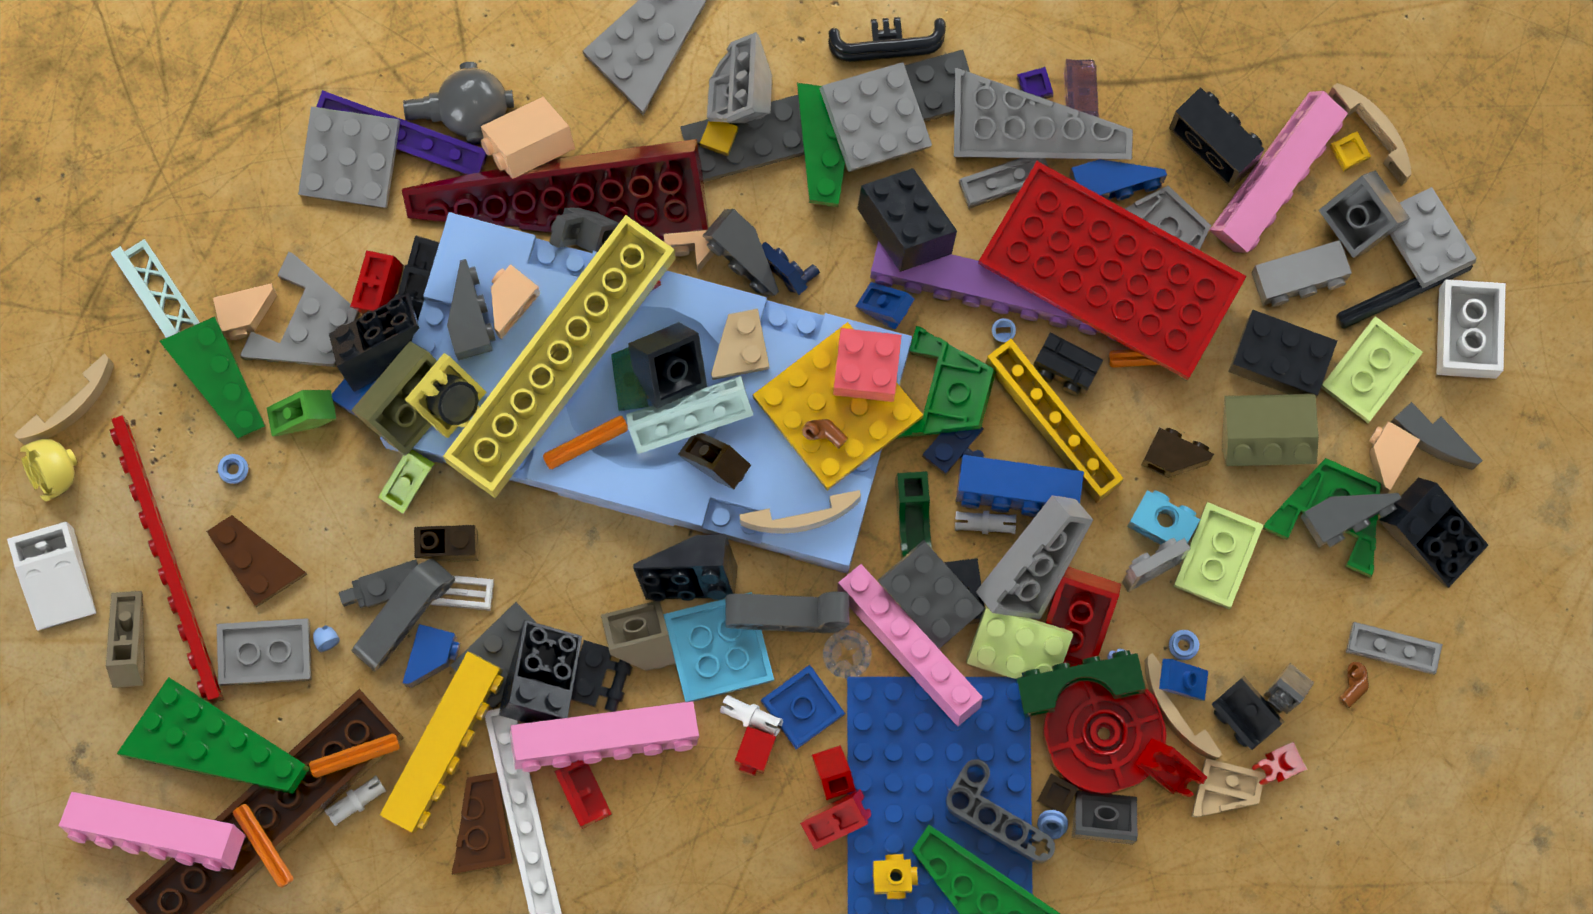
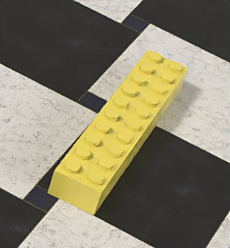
M625 215L443 455L446 463L496 498L652 291L657 281L661 279L676 259L675 249Z

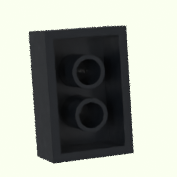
M1200 87L1175 111L1169 129L1233 189L1259 162L1264 151L1263 143L1257 135L1252 132L1248 133L1241 126V121L1232 112L1227 113L1219 105L1220 102L1210 91L1205 92Z
M914 168L861 185L857 209L900 272L952 254L957 230Z
M1252 310L1246 321L1228 372L1289 395L1315 394L1317 398L1337 340Z

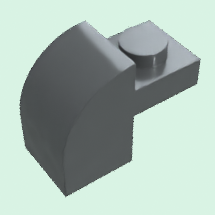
M565 208L563 215H557L556 220L552 224V235L549 243L558 248L578 245L592 253L593 251L598 252L619 223L593 211L581 208Z

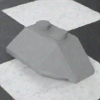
M755 32L731 42L727 48L728 53L720 60L710 77L707 118L710 122L747 123L770 114L772 73L760 37Z

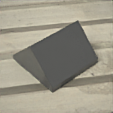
M1077 790L1071 838L1130 845L1137 841V797L1114 794L1098 795Z

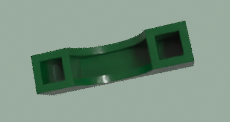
M927 471L897 473L895 478L901 559L923 540L932 548Z
M1130 650L1113 653L1111 659L1100 660V656L1083 659L1082 665L1070 667V663H1061L1052 666V671L1040 673V669L1022 672V677L1017 678V685L1024 717L1055 712L1060 694L1068 686L1082 681L1100 684L1110 692L1114 699L1145 693L1146 688L1138 653L1130 654Z

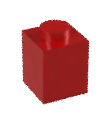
M747 726L735 758V764L740 765L738 770L751 776H756L757 772L764 774L776 742V736Z
M841 745L812 754L817 776L826 800L856 791Z

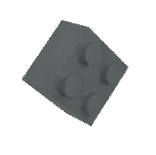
M1376 171L1362 175L1319 209L1321 215L1353 258L1367 253L1410 219Z

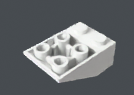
M62 522L7 539L14 567L37 631L97 614L75 531L68 522Z

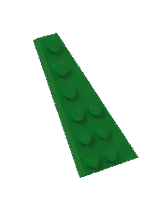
M170 677L163 684L117 752L119 756L124 758H134L147 763L162 764L175 769L212 777H222L240 783H250L259 787L291 794L294 793L310 767Z
M931 825L927 826L911 850L959 914H1060Z

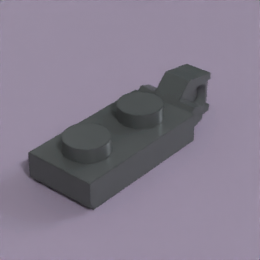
M417 560L393 566L352 581L353 588L339 592L342 605L345 607L358 602L360 608H371L388 602L408 574L418 565Z

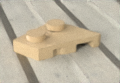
M758 309L728 314L711 372L712 380L768 370L769 362Z
M1208 758L1204 760L1202 772L1208 778L1204 784H1199L1192 817H1201L1259 803L1263 788L1259 781L1265 778L1266 773Z

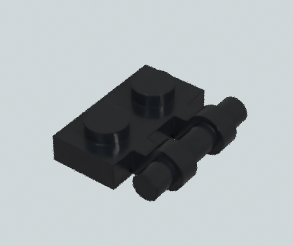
M584 640L578 658L571 701L596 708L600 696L607 698L604 710L615 712L619 702L623 701L625 695L622 692L627 676L631 675L633 667L630 666V663L619 659V662L611 661L612 655H610L607 646ZM607 670L615 672L611 688L603 687Z

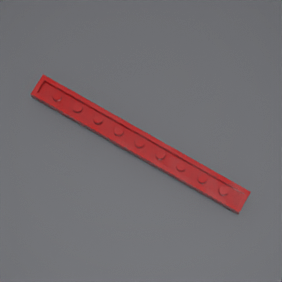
M123 415L111 419L114 428L110 429V434L115 446H121L124 456L119 457L124 473H130L133 481V484L129 485L131 495L135 502L139 501L143 511L138 513L144 530L149 528L152 539L148 541L151 553L154 558L159 557L162 567L158 568V573L164 586L168 584L172 594L167 599L173 614L178 612L181 624L177 625L180 637L183 642L188 641L191 652L187 653L192 670H198L201 679L197 681L198 690L203 699L207 697L208 701L215 704L223 701L224 697L129 422Z

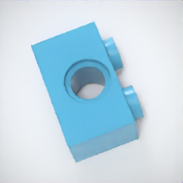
M1147 490L1127 527L1160 545L1172 538H1175L1176 542L1185 538L1188 543L1201 519L1195 517L1196 512L1184 505L1177 507L1170 503V498L1156 490L1153 493ZM1158 515H1169L1172 518L1173 525L1170 527L1161 526L1157 520Z

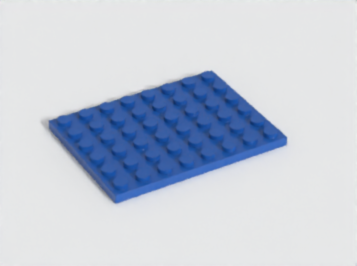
M847 677V763L856 791L861 789L864 795L862 800L864 809L871 810V816L867 820L868 824L847 834L848 914H959L911 851L928 825H931L1033 895L1032 861L953 816L947 810L945 802L949 791L966 763L978 759L985 762L990 769L989 780L980 795L1032 825L1031 717H1024L1017 679L1011 677H965L983 698L981 708L957 726L913 677ZM972 767L967 770V777L971 782L978 783L983 780L984 774L980 768ZM959 793L952 796L951 801L955 808L964 809L968 806V799L964 794ZM983 809L978 814L980 822L984 825H991L995 821V815L991 810ZM1009 825L1005 829V834L1009 840L1017 841L1021 839L1022 831L1016 825ZM1028 832L1027 839L1020 845L1024 849L1028 843L1032 845V842L1029 841L1032 838L1031 833ZM904 854V860L911 859V867L917 866L918 885H912V892L906 893L905 899H887V894H874L873 861H884L885 855ZM893 872L890 874V878L893 881L901 880V876L898 873Z

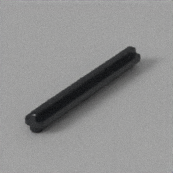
M1473 265L1425 288H1422L1415 277L1339 312L1336 316L1341 328L1345 329L1434 288L1445 280H1451L1470 271Z

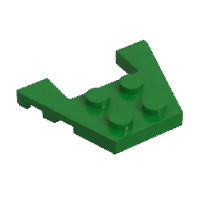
M916 326L909 350L910 353L916 356L937 359L938 361L923 412V418L896 439L981 429L996 371L966 352L949 345L945 340L928 333L924 328Z
M1325 458L1267 520L1262 529L1287 540L1300 512L1304 513L1329 497L1380 494L1381 482ZM1378 514L1370 518L1371 524L1361 531L1355 533L1354 529L1346 532L1356 537L1357 540L1345 567L1368 577H1371L1374 572L1373 564L1374 551L1376 550Z

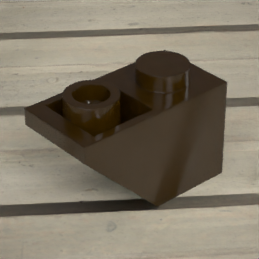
M1159 427L1141 465L1170 478L1208 465L1214 454L1209 452V447L1201 442L1193 441L1191 443L1182 439V434L1171 428L1164 430Z
M475 525L414 527V557L420 559L433 558L434 560L445 562L479 561L478 530Z

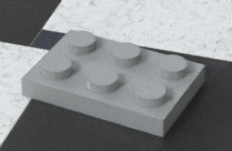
M1432 187L1400 202V205L1410 219L1392 232L1390 236L1422 288L1476 263L1477 258Z
M1172 538L1161 544L1159 549L1155 551L1156 554L1149 556L1147 552L1135 558L1122 581L1127 592L1179 565L1191 549L1185 538L1176 542L1175 538Z
M308 618L216 624L218 684L220 686L312 680L310 621Z

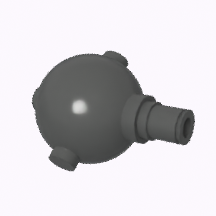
M464 62L460 64V70L452 73L444 80L438 92L429 93V96L419 99L403 100V108L406 121L418 119H432V122L442 121L451 132L460 137L467 138V143L477 145L481 144V139L484 138L480 126L505 115L507 108H514L513 91H505L501 82L493 74L477 68V63Z

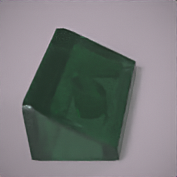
M629 347L611 354L618 410L624 411L649 407L647 394L633 372Z

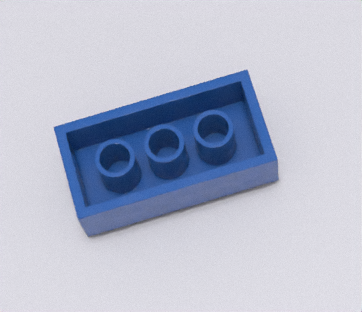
M963 455L959 469L955 501L962 502L961 506L966 508L978 509L979 505L991 506V510L995 512L1008 513L1009 509L1021 510V514L1024 516L1035 517L1052 495L1076 499L1080 504L1084 471Z

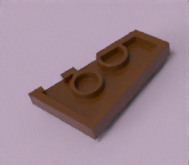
M233 515L206 531L256 608L307 575L304 570Z
M497 772L467 777L452 875L513 864Z

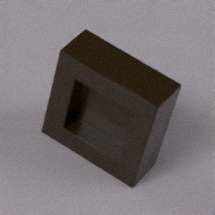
M1050 774L1037 802L1065 815L1078 787Z

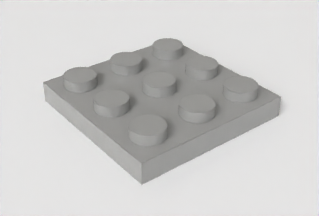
M903 62L822 85L819 88L848 172L928 149L932 146Z
M311 106L298 195L387 208L400 120Z

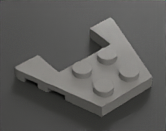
M1169 186L1124 208L1200 250L1211 227L1200 214Z
M288 252L278 277L304 288V293L280 343L251 331L240 356L245 360L257 359L267 360L268 362L282 361L335 367L336 361L329 333L341 325H347L355 321L360 313L356 309L351 308V304L297 256Z

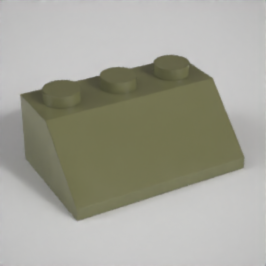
M411 341L351 410L370 429L404 456L411 451L432 426L405 401V398L437 362L428 351Z
M1315 394L1224 396L1222 452L1226 466L1317 464L1319 435Z

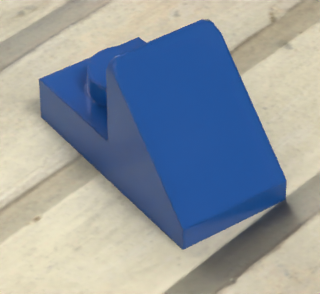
M870 282L856 307L895 330L915 299L907 292Z

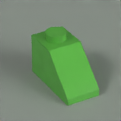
M301 390L267 407L272 436L319 428L336 419L331 390Z

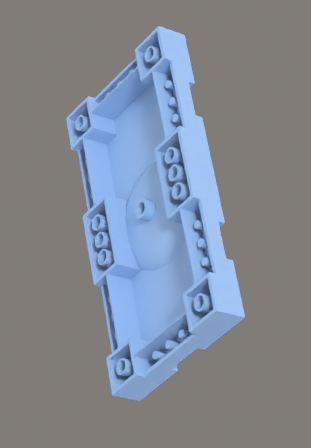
M449 212L424 292V302L418 319L419 329L414 334L412 342L428 351L437 361L443 353L447 354L486 391V394L478 402L480 408L597 252L589 253L567 246L558 248L548 241L537 239L533 234ZM466 259L469 268L475 266L480 284L474 285L477 296L483 295L488 312L482 313L485 324L491 323L496 340L490 342L493 351L458 361L447 323L460 260ZM511 264L539 287L540 295L501 339L497 336L494 328L491 294L493 283L491 281L500 269L506 270ZM666 271L659 280L661 285L649 293L509 480L556 492L563 497L670 526L677 525L711 535L726 534L729 540L781 553L795 560L848 574L882 449L827 491L754 400L752 395L847 322L855 330L902 335L896 381L900 386L912 336L827 313L820 315L768 301L767 297ZM758 309L769 369L712 380L711 372L728 314ZM680 322L699 333L707 387L739 376L742 377L753 416L703 432L712 438L730 445L751 464L743 480L738 483L734 490L716 482L678 455L690 437L638 454L628 428L627 432L554 469H549L543 459L544 453L617 416H622L627 423L626 414L653 406L650 399L643 398L640 395L643 387L633 372L628 343ZM431 426L412 449L431 461L442 464L443 462L446 463L443 455L465 427L461 428L458 426L450 437L446 438ZM380 437V440L382 441L386 449L399 452L387 441H385L382 437ZM860 490L861 500L853 509L837 520L815 529L778 534L751 530L740 524L739 514L770 508L771 518L775 520L829 509L830 496Z

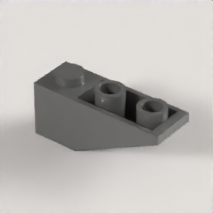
M724 209L703 234V237L709 242L707 247L716 255H723L730 262L728 264L729 268L737 275L746 276L751 281L749 286L761 296L764 294L775 296L779 290L756 229L735 209Z
M466 259L460 260L447 323L458 361L493 351L490 342L496 340L491 323L485 324L482 313L488 312L483 295L477 296L474 285L480 284L475 266L469 268Z
M1399 493L1329 497L1305 511L1301 515V519L1319 548L1325 544H1328L1331 548L1346 539L1343 534L1349 530L1354 529L1355 533L1369 526L1371 524L1369 519L1379 514L1383 518L1397 509L1395 504L1401 499Z
M1290 663L1264 693V696L1268 698L1267 702L1278 713L1284 711L1288 714L1303 701L1314 682Z

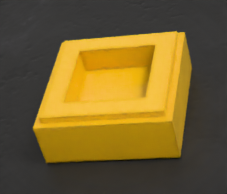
M708 121L700 141V147L728 156L738 132V126L727 122Z
M1358 131L1330 145L1343 172L1371 158Z

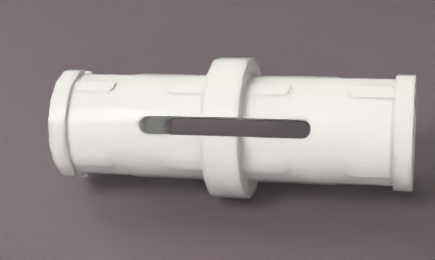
M956 511L955 519L968 520V523L955 522V531H982V534H988V531L1012 534L1016 532V525L1003 524V522L1016 523V514H989V511H983L982 514Z
M727 695L722 702L727 705L721 706L720 713L742 721L746 727L753 726L773 736H777L781 730L777 727L778 725L782 726L783 719L760 710V706L756 704L750 706L732 698L730 695Z
M375 775L353 791L351 789L346 792V797L325 809V812L330 817L332 823L337 826L338 823L357 810L359 812L363 811L366 804L387 791Z

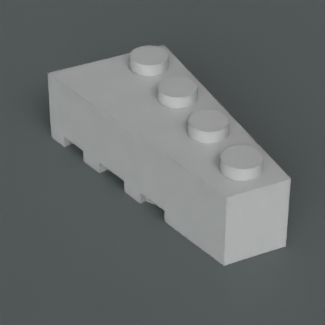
M1052 495L981 584L976 593L992 613L1041 619L1093 519L1076 499Z

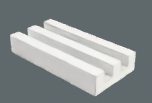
M454 576L456 578L454 583L486 586V591L449 588L445 594L485 598V602L438 598L430 604L491 611L494 580Z

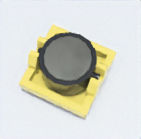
M443 353L405 398V401L441 435L449 438L458 426L462 428L468 424L469 419L479 409L478 402L486 394V391L450 356Z

